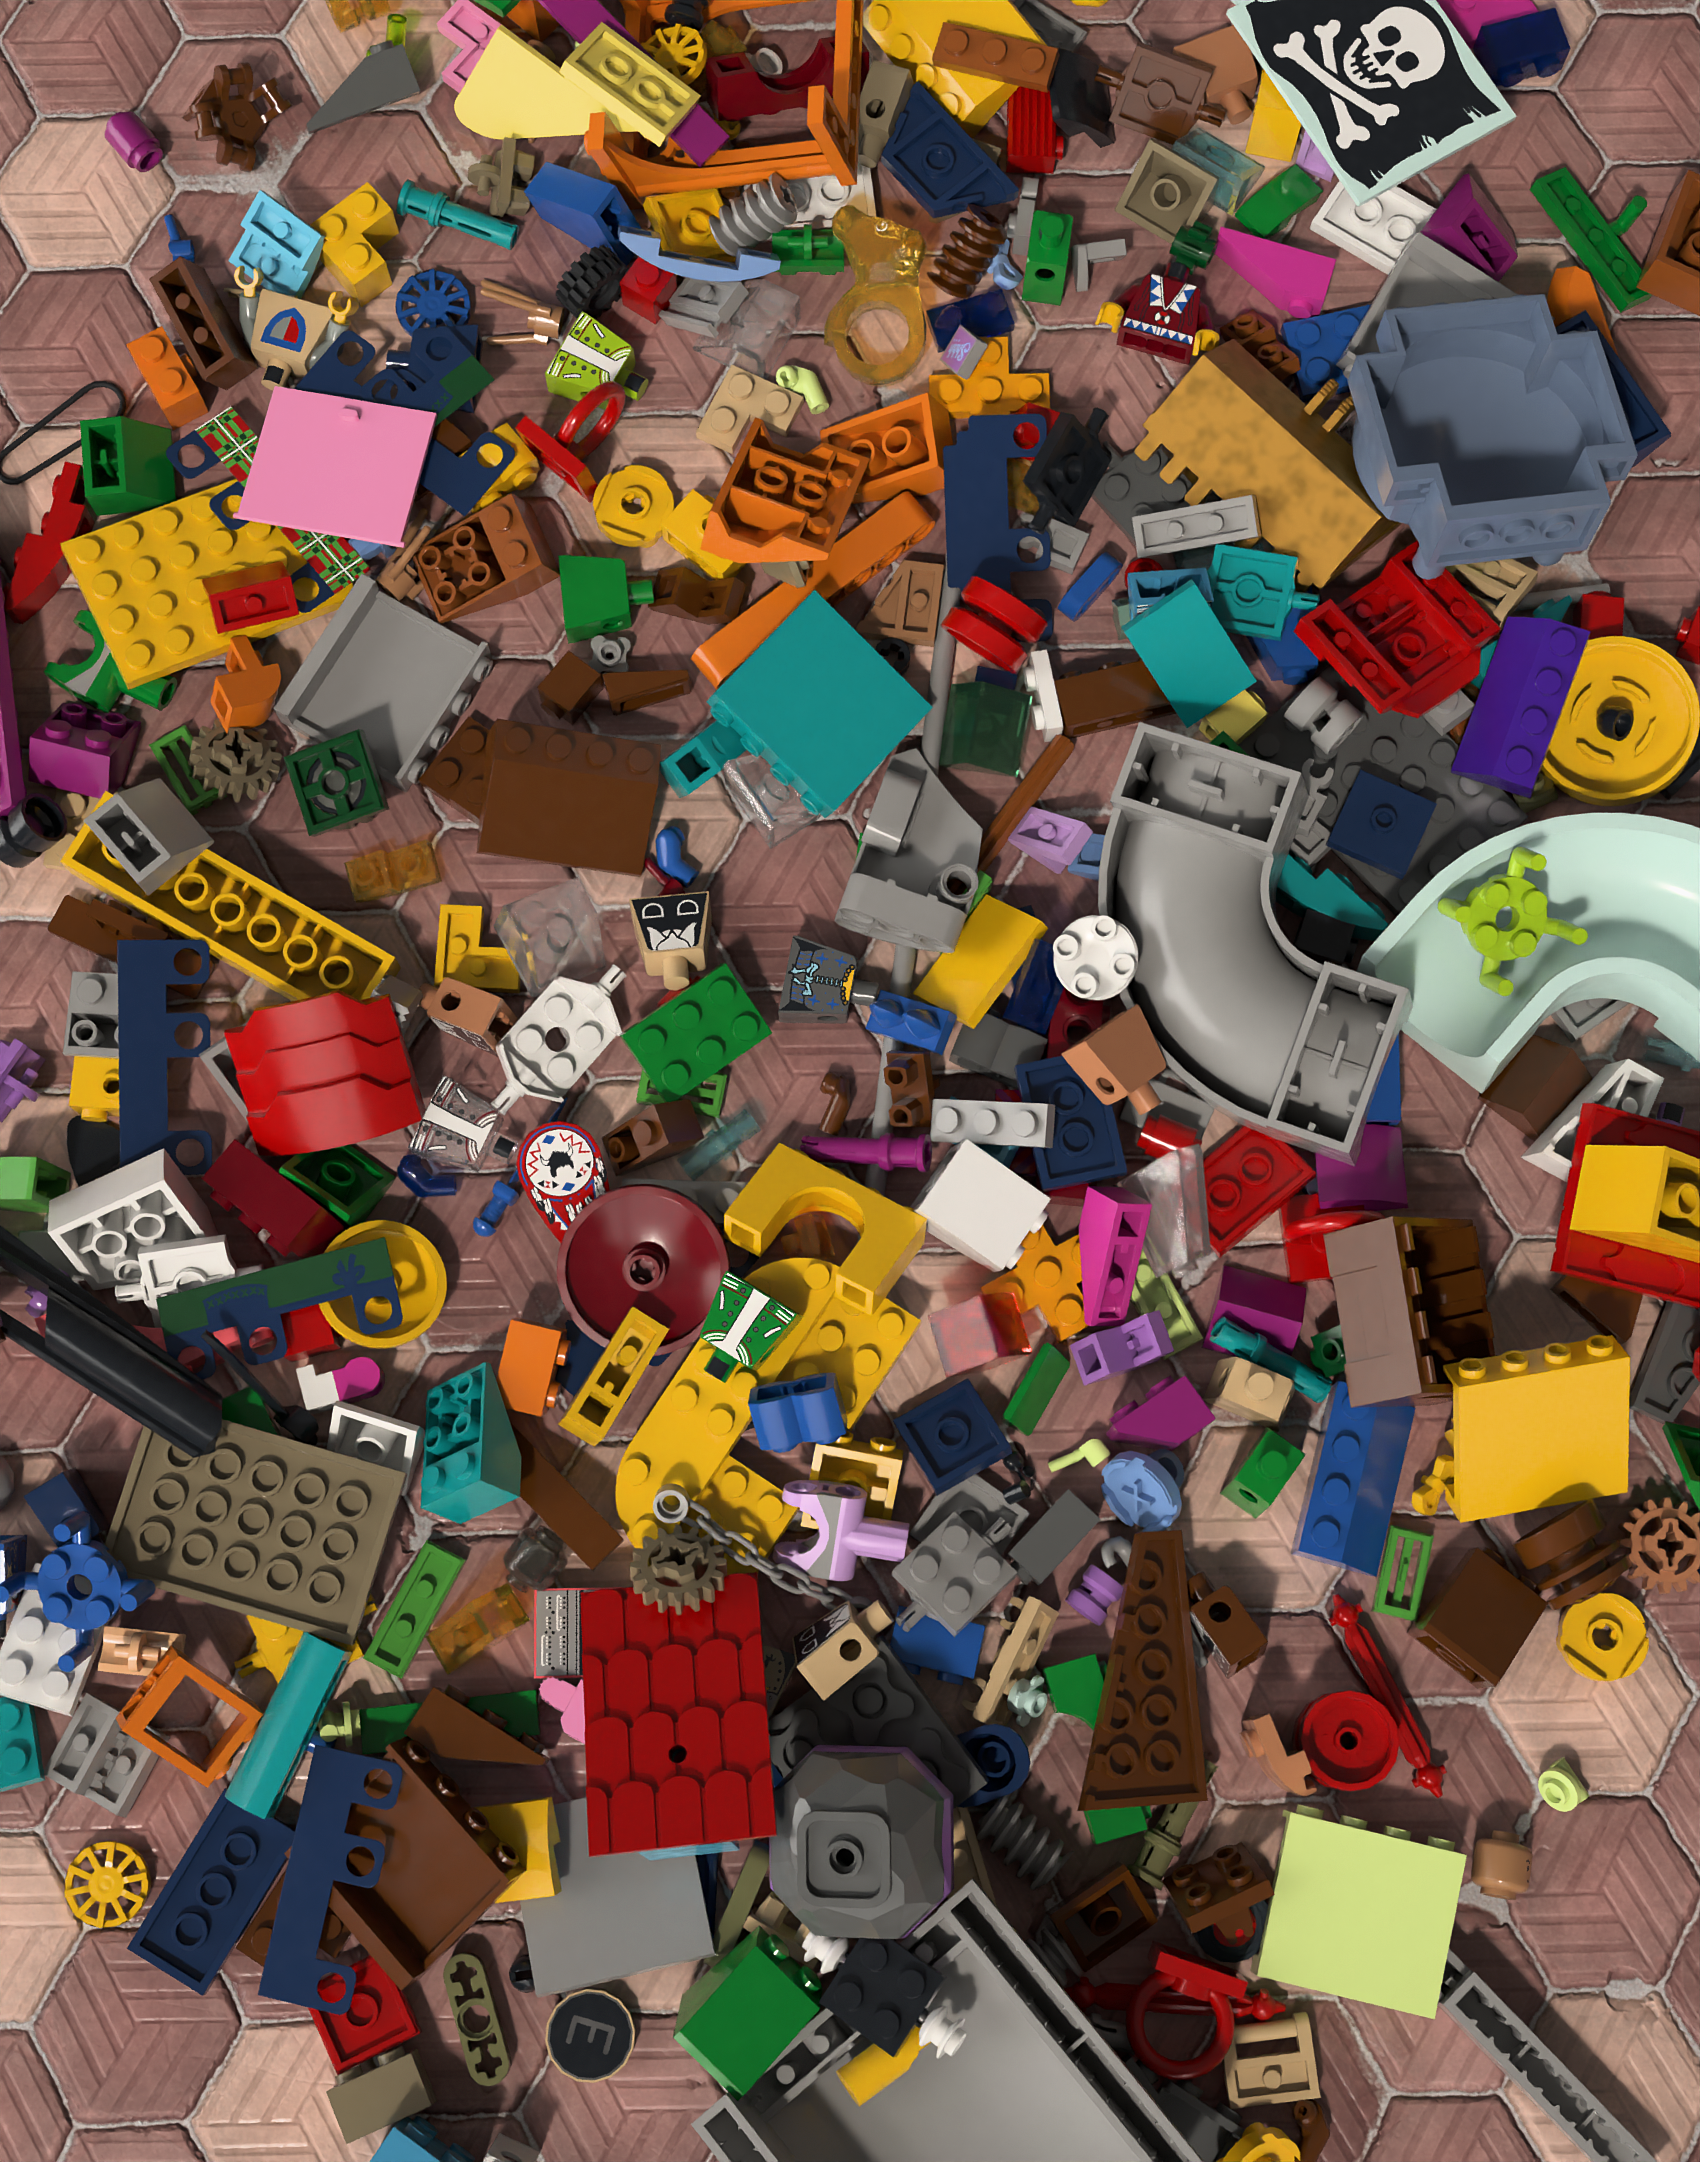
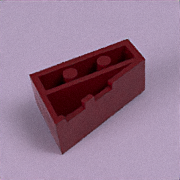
M236 1139L232 1141L201 1178L214 1189L209 1197L228 1212L234 1206L238 1208L242 1213L237 1219L256 1234L262 1229L268 1232L270 1237L266 1242L284 1257H287L290 1252L294 1253L301 1260L324 1254L330 1243L339 1234L347 1230L322 1206Z

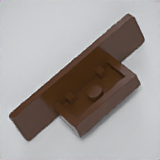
M66 895L48 925V931L51 934L117 964V940H173L168 933L169 927L150 917H146L144 922L130 916L132 911L128 907L114 900H109L106 905L93 899L89 905L70 895ZM185 948L176 953L173 961L175 969L185 976L194 975L200 970L202 965L201 956ZM209 960L211 974L214 969V964L211 960ZM206 982L202 984H166V987L196 1000Z

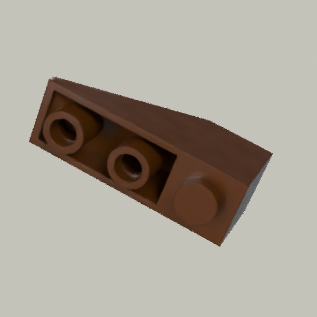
M448 1684L445 1690L440 1687L432 1688L404 1732L405 1735L419 1742L441 1758L547 1765L550 1758L542 1754L546 1747L544 1744L525 1732L522 1733L520 1738H517L506 1731L504 1728L508 1721L485 1708L482 1714L467 1705L471 1698Z

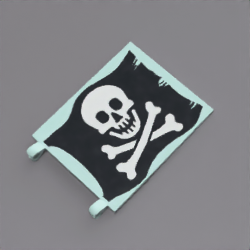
M1230 0L1236 6L1228 9L1226 15L1358 207L1509 124L1517 117L1436 0Z

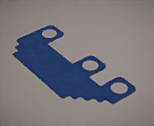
M1040 414L970 416L968 419L969 429L967 431H959L956 434L957 444L943 448L948 587L960 588L962 592L971 576H977L1011 593L1010 572L1043 571L1049 567L1051 562L1050 535L1046 530L1042 535L1032 531L1031 528L1009 529L1007 458L1036 457L1047 438V424L1045 418ZM1023 422L1032 423L1039 430V441L1030 449L1020 448L1013 438L1015 428ZM1028 536L1037 538L1043 546L1041 558L1034 563L1022 561L1017 554L1018 543L1021 539ZM1020 599L1028 607L1040 609L1045 616V621L1048 623L1038 642L1050 639L1053 633L1051 603L1046 599ZM1011 636V637L1014 638L1017 642H1023V641H1021V640H1019V639H1017V638Z

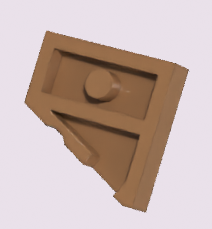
M903 560L893 574V579L889 585L884 587L875 599V604L863 621L861 620L858 623L856 631L864 639L882 641L887 638H898L904 641L905 644L934 647L944 565Z

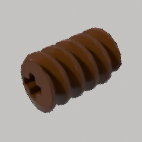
M970 203L966 209L974 217L973 220L963 217L958 220L959 225L965 230L964 234L952 231L949 235L957 244L956 247L944 244L941 248L948 257V260L936 257L933 261L940 273L927 272L930 280L949 295L964 299L971 297L974 292L973 285L979 284L982 279L981 272L987 271L991 265L989 258L996 257L999 252L998 245L1004 244L1008 238L1007 232L999 219L985 209Z

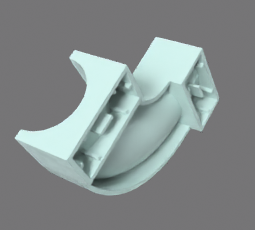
M1583 813L1559 816L1526 824L1495 836L1453 861L1417 893L1362 955L1357 972L1408 988L1413 1008L1408 1022H1405L1400 1030L1481 1094L1527 1043L1538 1026L1547 1017L1564 1006L1587 999L1607 998L1621 1000L1651 1012L1658 1017L1653 1026L1700 1062V828L1656 816L1630 813ZM1516 847H1525L1544 855L1547 860L1545 868L1541 871H1535L1526 867L1523 879L1534 884L1546 896L1548 901L1547 917L1562 919L1585 929L1588 933V938L1585 943L1577 945L1559 936L1543 933L1535 951L1531 955L1501 961L1498 975L1510 980L1514 986L1513 992L1509 996H1501L1481 985L1479 976L1485 956L1477 952L1470 945L1471 943L1467 935L1463 933L1461 923L1441 914L1438 911L1437 905L1443 898L1465 901L1468 894L1475 887L1479 888L1483 883L1490 880L1487 878L1497 874H1506L1512 851ZM1509 906L1500 909L1497 913L1496 925L1498 928H1503L1510 923L1512 910Z

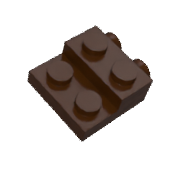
M468 716L419 778V782L427 790L479 826L487 733L489 730Z

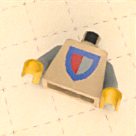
M244 265L239 266L235 270L234 277L237 285L244 288V292L239 295V320L245 345L252 352L256 363L266 368L261 380L262 385L270 390H274L275 386L285 388L290 375L303 379L340 334L348 331L350 323L347 320V316L357 312L359 308L358 300L355 297H350L344 310L340 303L343 291H337L330 295L328 300L329 307L263 288L259 295L256 293V287L263 282L262 270L259 267H254V281L248 283L244 278ZM345 343L339 347L338 357L342 354Z

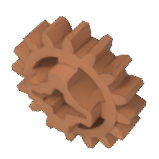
M1667 1497L1660 1499L1658 1508L1652 1499L1642 1502L1644 1513L1637 1508L1630 1509L1628 1515L1633 1522H1623L1618 1526L1626 1534L1625 1539L1618 1540L1621 1544L1619 1548H1625L1626 1554L1633 1563L1627 1577L1630 1580L1640 1576L1643 1577L1642 1589L1644 1590L1652 1589L1657 1583L1659 1594L1670 1593L1671 1585H1673L1677 1592L1686 1591V1579L1693 1584L1700 1583V1574L1697 1569H1700V1528L1697 1525L1700 1521V1512L1687 1515L1688 1503L1686 1502L1678 1503L1673 1509L1671 1499ZM1655 1517V1521L1651 1525V1531L1644 1536H1639L1642 1527ZM1678 1523L1684 1527L1690 1538L1678 1528ZM1664 1539L1665 1543L1671 1544V1552L1658 1548V1540ZM1640 1554H1643L1651 1563V1569L1643 1562ZM1684 1556H1690L1687 1565L1675 1574V1571L1678 1570V1562Z

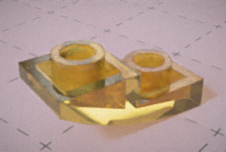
M423 840L389 853L381 849L344 863L353 899L356 903L391 897L442 882L432 843L428 840Z

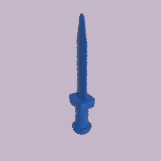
M568 1097L563 1100L546 1123L557 1121ZM517 1168L506 1185L498 1180L496 1181L492 1189L494 1197H492L480 1218L474 1217L473 1229L479 1236L489 1237L496 1232L493 1227L507 1205L513 1206L519 1199L518 1193L513 1189L519 1181Z

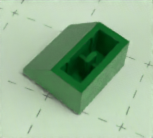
M123 416L80 420L85 497L97 516L147 511L177 501L175 467L166 456L167 448L173 444L171 429Z

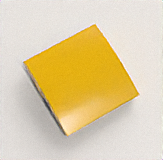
M552 1797L472 1807L484 1814L492 1832L501 1842L509 1844L517 1852L519 1862L527 1870L495 1903L550 1897L562 1891L553 1847L560 1842Z

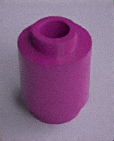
M132 111L118 112L108 120L105 139L130 168H136L139 172H147L160 162L163 156L160 142L136 113Z

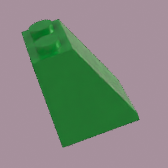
M759 1925L682 1994L673 2038L738 2101L818 2012L821 2005L819 2001L822 1997L821 1982L812 1969L805 1965L801 1967L790 1956L788 1947L777 1935H769Z

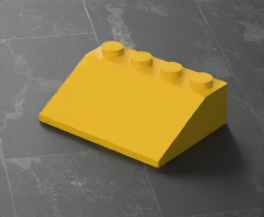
M873 0L863 12V26L891 62L895 66L909 69L914 84L919 82L972 139L1019 86L933 66L932 57L943 22L1046 45L1011 0Z

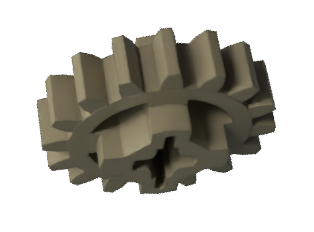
M215 719L212 730L202 726L199 737H193L188 764L194 767L192 775L194 779H205L203 790L208 791L214 787L218 789L219 799H223L226 793H231L235 802H240L242 794H247L249 798L255 800L259 790L265 793L270 791L272 782H276L278 779L282 754L276 752L278 744L276 740H265L267 734L265 728L255 732L252 728L244 730L239 727H231L228 729V734H226L220 720Z
M675 1525L674 1533L667 1534L663 1528H659L656 1540L645 1536L642 1538L643 1549L634 1548L633 1562L630 1563L633 1591L635 1594L643 1595V1604L646 1606L657 1601L658 1612L663 1613L668 1606H675L676 1614L682 1615L684 1606L690 1605L697 1612L700 1610V1600L704 1599L707 1602L713 1603L715 1601V1590L723 1591L725 1588L724 1577L727 1576V1560L724 1559L723 1546H714V1538L710 1534L700 1538L698 1527L694 1526L689 1533H682L681 1526Z

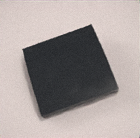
M1058 48L1059 58L1049 87L1053 121L1069 137L1085 132L1100 148L1115 143L1112 122L1109 121L1111 110L1107 84L1094 81L1099 66L1082 55Z

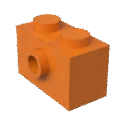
M162 326L126 344L137 368L173 431L209 412L198 388L192 380L198 374L186 353L178 355Z
M519 1317L510 1320L496 1379L505 1408L540 1417L547 1414L549 1407L555 1409L561 1389V1383L555 1382L558 1366L566 1365L571 1347V1341L565 1340L567 1329Z

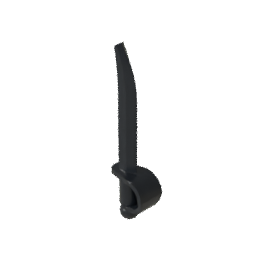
M206 1330L201 1337L275 1413L273 1419L281 1427L288 1430L299 1442L316 1446L318 1442L316 1433L319 1430L316 1419L298 1405L283 1407L244 1364L213 1334Z

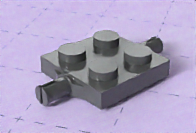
M1109 441L1103 442V447L1101 446V448L1111 459V462L1108 465L1107 473L1101 478L1091 497L1136 547L1132 517L1191 506L1184 497L1193 487V484L1183 473L1173 484H1167L1160 477V472L1170 461L1160 448L1148 461H1143L1135 454V451L1121 457L1110 445Z

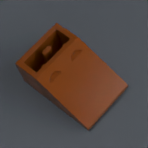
M512 493L426 541L412 557L438 622L441 624L528 595L560 577V570L532 505Z

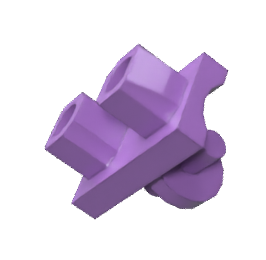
M14 1039L12 1043L0 1040L1 1123L12 1108L15 1110L24 1096L33 1102L40 1096L30 1087L39 1074L37 1072L45 1062V1059L17 1039Z

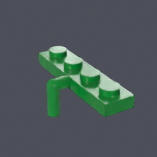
M1566 167L1537 179L1530 188V191L1620 313L1649 300L1652 294L1636 288L1642 273L1641 268L1618 239V236L1625 234L1647 207L1646 199L1639 195L1634 196L1617 220L1607 224Z

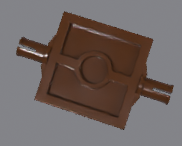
M1139 41L1131 61L1122 72L1100 64L1094 81H1099L1116 88V101L1109 117L1110 122L1179 148H1183L1189 130L1196 124L1198 119L1220 128L1226 114L1225 110L1223 111L1204 104L1205 89L1212 74V69Z

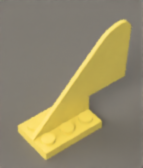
M603 22L570 54L561 68L501 24L455 100L454 108L458 119L466 127L480 135L493 139H504V137L519 139L584 135L585 131L589 130L590 113L606 112L619 132L638 131L642 136L660 147L695 108L701 95Z

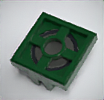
M357 729L284 757L309 836L315 837L334 829H352L356 827L355 823L371 822L374 819L373 815L389 810L364 730Z

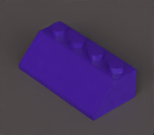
M1507 617L1451 768V773L1531 799L1588 644L1590 631L1550 618Z

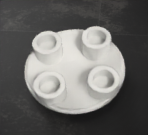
M1091 915L1072 922L1055 940L1053 945L1054 968L1057 977L1069 992L1082 999L1105 1000L1119 994L1129 985L1137 970L1138 948L1133 935L1122 923L1109 916Z

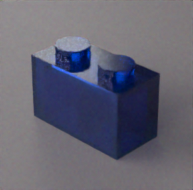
M1556 8L1482 26L1473 46L1477 60L1496 87L1501 85L1502 87H1511L1524 79L1536 76L1546 78L1554 75L1562 69L1571 49Z

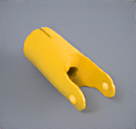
M915 2027L897 2057H892L873 2043L836 2071L843 2086L859 2107L906 2073L917 2058L919 2051L929 2044L927 2043L922 2047L919 2045V2027Z

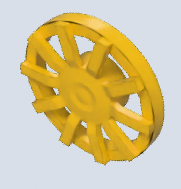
M677 23L673 27L663 30L657 29L655 31L656 34L640 45L648 53L654 54L655 57L653 58L663 68L688 86L699 76L706 64L707 47L697 30ZM679 36H685L678 44ZM671 38V42L667 43L666 39ZM692 39L698 43L685 48ZM660 43L662 47L659 49L656 48V46ZM698 52L696 61L689 59L687 56L688 54ZM687 67H691V69L681 77V74L687 69Z
M117 1841L95 1843L82 1850L72 1863L69 1864L65 1878V1897L74 1915L84 1923L98 1928L119 1926L134 1918L145 1905L150 1892V1872L144 1858L133 1847ZM100 1849H107L106 1863L102 1867L94 1852ZM115 1849L128 1855L118 1867L113 1866ZM86 1857H88L95 1870L93 1873L78 1868ZM134 1860L140 1874L126 1876L124 1870ZM75 1875L89 1880L88 1885L74 1888ZM141 1880L142 1888L139 1895L126 1890L128 1883ZM90 1892L91 1897L80 1907L75 1895ZM122 1896L136 1902L128 1913H125L119 1902ZM96 1901L100 1902L97 1919L86 1913ZM111 1902L119 1918L105 1920L107 1904Z

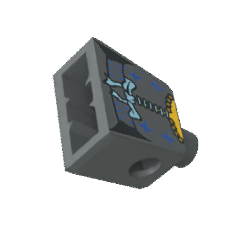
M793 935L778 1011L779 1022L847 1023L850 1004L869 1006L875 1002L879 983L856 979L858 958Z

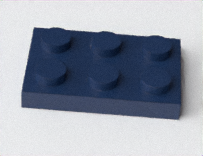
M1063 1056L1015 1065L1014 1071L1021 1102L1055 1105L1053 1148L1032 1147L1042 1192L1127 1174L1112 1104H1103Z

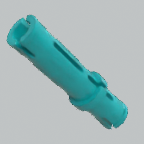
M1226 1317L1220 1318L1211 1331V1342L1229 1350L1242 1359L1293 1380L1295 1389L1316 1403H1321L1329 1394L1332 1387L1330 1385L1332 1380L1329 1377L1326 1378L1299 1360L1275 1348L1267 1342V1338L1262 1334H1252Z

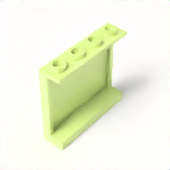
M1297 1804L1296 1812L1283 1810L1282 1816L1286 1817V1823L1272 1886L1275 1895L1270 1897L1259 1954L1253 1955L1250 1971L1259 1977L1435 2019L1467 1855L1454 1851L1455 1842L1428 1836L1427 1844L1410 1840L1411 1831L1385 1825L1382 1834L1366 1830L1368 1821L1346 1815H1341L1340 1823L1322 1819L1324 1810Z

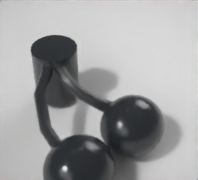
M1012 1450V1454L1002 1459L1004 1466L1010 1471L1017 1472L1021 1479L1020 1482L1003 1489L1004 1499L1010 1505L1029 1497L1035 1485L1034 1480L1031 1479L1029 1487L1023 1476L1024 1474L1026 1477H1032L1034 1475L1033 1468L1031 1466L1023 1467V1457L1014 1450Z

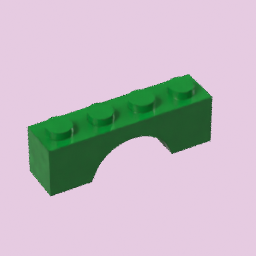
M1096 1654L1041 1669L1054 1713L1074 1716L1085 1722L1094 1732L1107 1670L1105 1660L1098 1662ZM1150 1806L1083 1811L1094 1844H1100L1147 1830L1148 1827L1145 1819L1152 1817Z

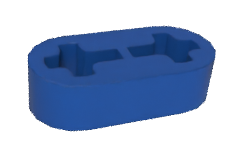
M1107 551L1101 554L1065 594L1058 605V610L1071 621H1077L1114 581L1121 571L1123 564Z

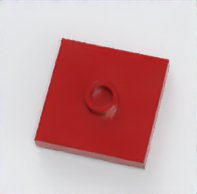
M371 1955L349 1966L356 1973V1983L351 2005L346 2013L338 2015L308 2007L337 2075L422 2032L404 1989L402 1991ZM334 1973L320 1980L317 1986L318 1994L321 1999L328 2003H335L341 2000L346 1992V1983L343 1977Z

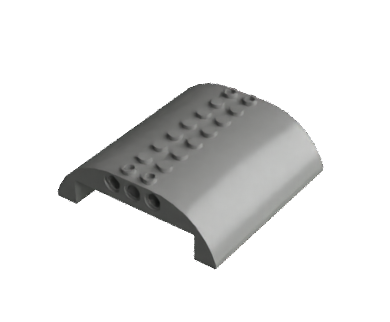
M974 1878L901 1942L903 1946L947 1977L927 2010L931 2013L934 2009L947 2006V2019L953 2023L961 2018L965 2019L961 2029L967 2032V2035L952 2057L945 2053L940 2059L936 2058L938 2047L932 2042L919 2051L917 2058L906 2073L859 2107L843 2086L836 2071L872 2045L873 2042L825 2008L797 2034L741 2099L737 2101L728 2092L691 2124L719 2162H1204Z

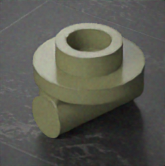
M1540 773L1531 799L1514 793L1513 797L1514 802L1526 814L1558 800V793L1554 782Z

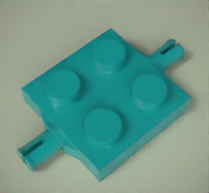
M1216 544L1212 564L1207 570V575L1214 598L1211 610L1225 632L1282 641L1286 619L1291 613L1292 608L1312 611L1318 607L1320 601L1319 594L1315 595L1296 591L1294 581L1299 563L1298 557Z

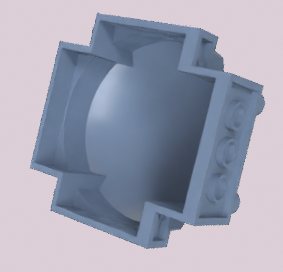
M1520 294L1509 298L1489 300L1480 298L1470 302L1450 304L1441 302L1430 306L1411 308L1402 306L1385 310L1375 336L1380 352L1357 355L1347 381L1357 413L1352 438L1353 457L1360 481L1376 507L1388 520L1408 524L1417 538L1419 547L1412 561L1416 574L1423 579L1430 580L1442 575L1446 566L1533 556V559L1538 564L1550 566L1558 563L1566 552L1587 550L1612 503L1605 482L1625 480L1638 456L1597 330L1587 332L1569 331L1557 335L1545 294L1528 296Z

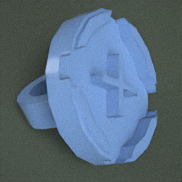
M1158 1449L1148 1455L1134 1451L1122 1452L1117 1454L1102 1469L1101 1476L1104 1475V1483L1101 1485L1103 1496L1110 1509L1125 1524L1131 1527L1137 1524L1144 1528L1141 1532L1164 1531L1179 1517L1182 1507L1179 1487L1184 1480V1470L1179 1458L1173 1452L1167 1449Z

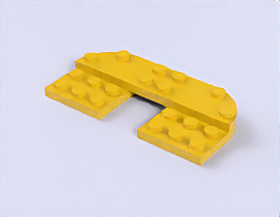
M813 1258L782 1259L767 1264L749 1274L744 1280L796 1311L803 1318L758 1370L750 1369L738 1362L726 1383L704 1370L716 1347L702 1338L699 1339L630 1442L619 1465L615 1485L616 1507L623 1530L633 1546L643 1549L642 1538L647 1536L656 1540L659 1528H663L667 1534L674 1533L675 1525L681 1526L682 1533H689L693 1528L683 1521L665 1523L658 1519L653 1511V1501L658 1489L666 1484H677L687 1491L691 1500L705 1507L709 1511L711 1519L724 1530L735 1531L757 1547L759 1555L767 1559L800 1508L784 1502L781 1489L729 1455L752 1421L748 1406L750 1389L772 1382L794 1381L813 1374L836 1373L848 1418L847 1429L851 1431L921 1326L922 1321L886 1297L872 1316L834 1297L836 1272L840 1267L827 1261ZM668 1495L664 1498L669 1505L680 1503L679 1499L674 1495ZM689 1506L686 1516L697 1522V1517L703 1514ZM698 1529L700 1538L709 1534L704 1529ZM732 1538V1543L727 1545L744 1558L745 1554L751 1551L734 1538ZM714 1539V1546L719 1545L716 1539ZM724 1552V1559L727 1560V1575L734 1573H758L759 1569L752 1565H743Z

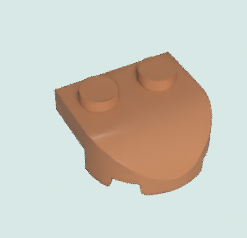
M1258 1714L1241 1721L1245 1731L1240 1732L1239 1735L1248 1757L1257 1758L1262 1771L1275 1785L1287 1792L1304 1797L1316 1793L1313 1781L1311 1779L1304 1780V1777L1312 1771L1305 1751L1289 1750L1285 1752L1270 1714Z

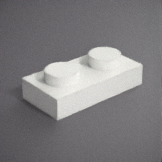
M1045 649L1031 652L1029 665L1023 668V676L1027 692L1034 691L1036 705L1031 706L1035 730L1042 729L1044 742H1051L1056 735L1062 734L1063 722L1048 651Z

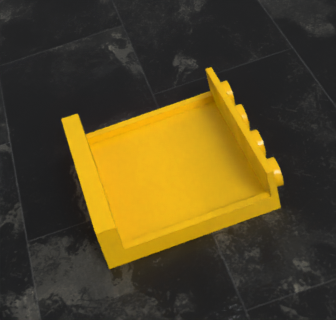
M1595 1335L1583 1341L1566 1344L1551 1343L1543 1348L1526 1351L1511 1350L1498 1356L1481 1359L1466 1358L1458 1363L1443 1365L1444 1373L1453 1384L1454 1483L1445 1485V1500L1460 1523L1628 1492L1630 1356L1613 1335Z

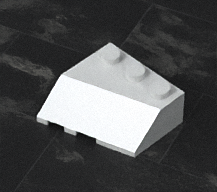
M164 1148L49 1201L48 1234L93 1290L112 1288L116 1285L140 1283L142 1271L137 1254L142 1246L219 1235L207 1205Z

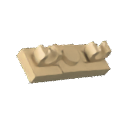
M1031 1596L1028 1597L1026 1602L1017 1597L1011 1598L1010 1603L1019 1608L1021 1614L1015 1622H1009L1006 1619H1001L1000 1625L1010 1631L1011 1635L1007 1636L1004 1645L997 1650L994 1656L989 1681L987 1682L982 1678L975 1677L971 1682L982 1689V1696L975 1703L966 1699L962 1701V1705L973 1712L972 1717L985 1725H1007L1012 1715V1711L1007 1706L1009 1692L1018 1680L1022 1678L1028 1680L1059 1615V1612Z

